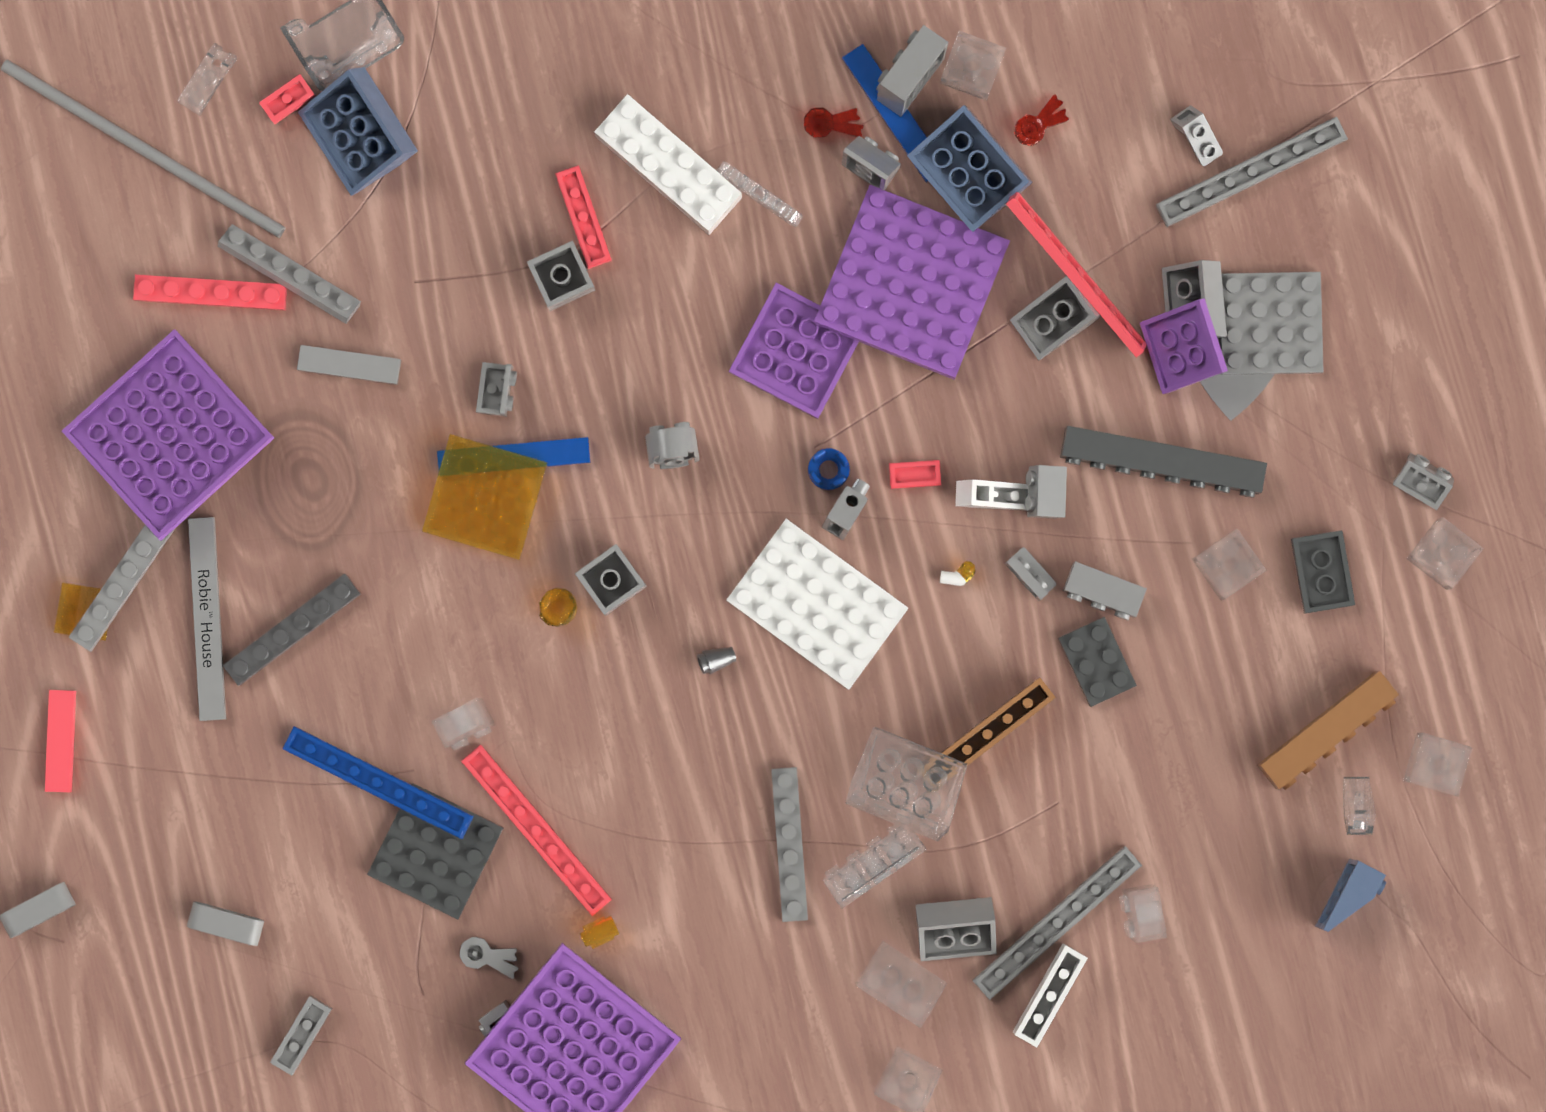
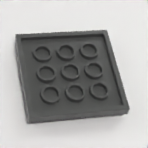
M412 783L411 785L474 817L463 839H460L399 809L367 875L458 920L504 827Z

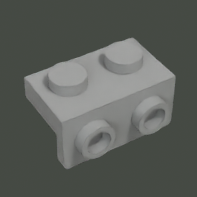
M482 362L476 413L507 417V411H512L514 397L510 396L511 386H515L517 371H513L512 364L502 365Z

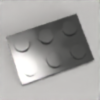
M1343 531L1292 538L1291 543L1304 614L1354 606L1355 600Z
M1105 617L1058 638L1090 707L1137 686Z

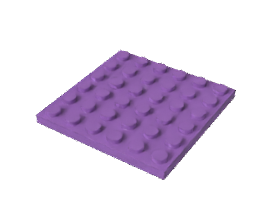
M869 185L814 324L955 380L1010 240L980 228L972 232L960 220Z
M175 329L62 430L65 436L160 541L274 439L272 434Z
M561 943L468 1057L465 1065L525 1112H623L679 1043L681 1037L564 943Z

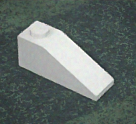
M984 480L956 481L955 506L1026 510L1025 500L1028 496L1027 484Z

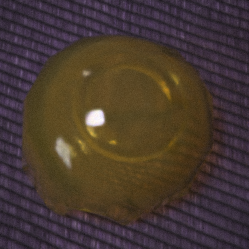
M551 589L539 601V617L549 626L561 627L567 625L575 618L577 613L576 598L567 589Z

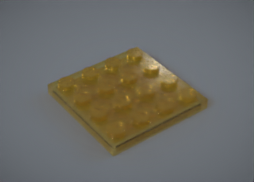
M450 434L422 532L520 560L548 462Z

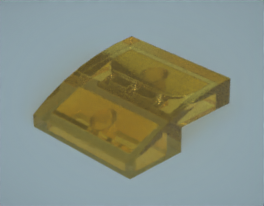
M62 583L53 632L70 635L101 589ZM108 628L100 640L106 641Z

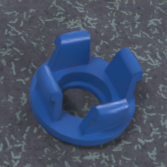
M831 448L821 449L816 452L808 465V474L811 481L817 487L824 490H834L841 487L846 482L850 472L846 456L842 452ZM825 461H833L838 467V473L832 479H826L820 474V465Z

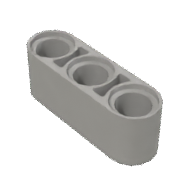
M62 882L0 915V920L11 939L75 906L76 903L65 882Z
M193 901L187 927L244 944L258 946L264 920Z

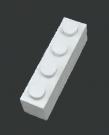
M1065 944L1061 945L1013 1030L1014 1035L1038 1047L1088 959L1086 956Z

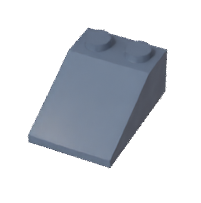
M1349 859L1315 927L1329 932L1374 899L1376 894L1380 895L1386 885V881H1384L1386 875L1358 860Z

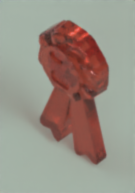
M1056 94L1050 98L1037 116L1028 114L1016 122L1014 134L1021 144L1034 146L1042 141L1045 129L1066 123L1069 120L1065 115L1066 109L1052 114L1063 104V101L1057 99Z
M818 107L810 109L804 116L805 131L813 138L827 137L832 130L854 137H862L861 130L864 126L848 123L860 120V117L857 115V108L832 115L827 109Z

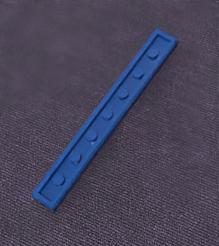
M293 727L283 747V750L460 839H463L474 817L298 727Z

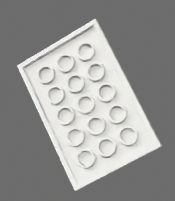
M785 519L726 600L848 690L908 610L907 606L788 519Z

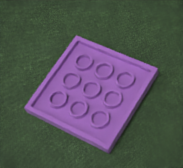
M775 283L729 373L818 419L859 341L814 324L820 305Z

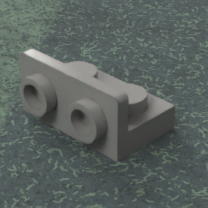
M1410 453L1407 457V462L1393 481V485L1437 510L1453 487L1454 478L1445 468H1436L1429 464L1430 461L1426 457Z
M1024 547L1004 563L1038 601L1044 598L1056 586L1053 578Z

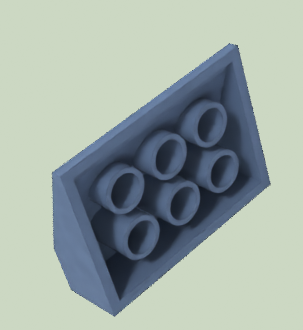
M365 67L347 70L298 111L351 196L388 174L418 152Z
M965 105L907 155L972 232L1006 206L1007 201L1014 193H1021L1032 183L1016 162Z

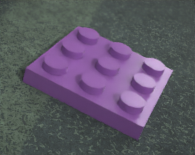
M1205 298L1140 322L1162 394L1173 392L1228 371Z

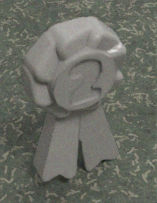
M471 937L461 945L459 956L467 967L478 969L488 964L511 979L514 978V972L518 970L517 966L504 961H517L515 955L517 948L491 949L485 939Z

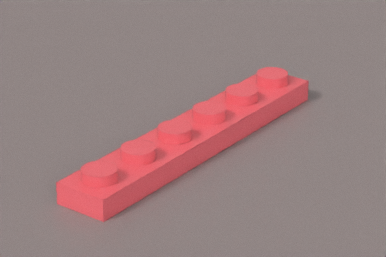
M135 274L133 300L285 311L287 288L281 284Z

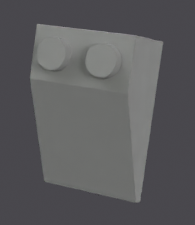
M858 136L844 149L842 166L872 186L884 191L900 169L901 163L898 162L899 158L888 150L884 153L878 149V144L871 138L866 136L863 139Z
M1065 276L1012 317L1010 321L1037 359L1041 360L1098 320L1101 315L1072 281Z

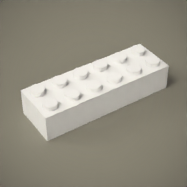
M628 94L594 131L598 140L708 235L713 232L742 199V193Z

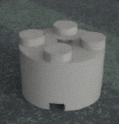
M689 422L676 423L675 427L664 428L662 425L649 428L650 433L645 436L650 468L655 469L654 464H660V469L679 468L689 465L688 460L693 458L695 463L700 460L696 432L694 428L690 427Z

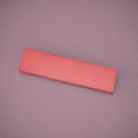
M579 165L555 173L588 269L612 261Z
M49 690L45 792H72L76 691Z

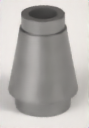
M732 647L704 650L702 654L697 655L702 674L709 673L711 675L732 662H736L735 652Z

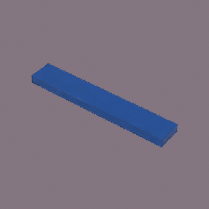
M861 44L843 56L842 60L908 155L927 137L908 109L900 117L877 101L878 91L876 88L879 85L878 79L883 72L864 44ZM916 167V169L918 170V172L920 173V175L922 176V178L924 179V181L927 183L928 180L925 178V176H924V175L919 171V169Z
M588 437L437 451L440 477L591 463Z

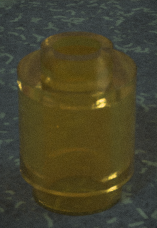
M603 916L582 926L584 931L580 933L585 946L591 945L592 949L614 940V936L619 935L612 916L607 918Z

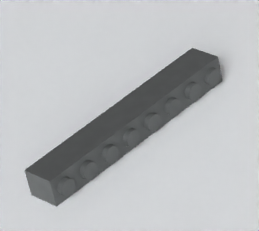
M1072 426L1065 428L1060 458L1066 459L1065 463L1080 465V462L1091 463L1090 468L1105 470V466L1115 468V472L1130 475V471L1140 472V477L1155 479L1156 475L1165 477V482L1180 484V480L1190 482L1191 487L1204 489L1205 485L1215 486L1214 491L1230 493L1231 489L1240 491V496L1254 498L1255 494L1259 495L1262 493L1267 463Z

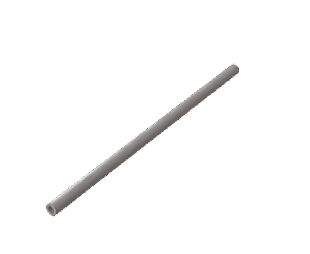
M5 60L2 64L1 71L276 237L280 238L284 233L285 227L11 61Z

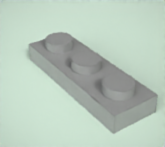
M309 996L270 1063L292 1076L333 1008L313 996Z

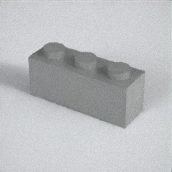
M1076 561L1072 564L1063 591L1068 593L1067 598L1077 602H1081L1082 599L1092 602L1091 607L1101 611L1109 608L1115 611V616L1125 620H1129V617L1135 618L1137 616L1147 588Z

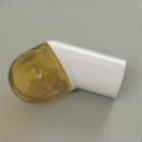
M965 561L955 572L941 571L940 583L963 586L976 572L974 563Z

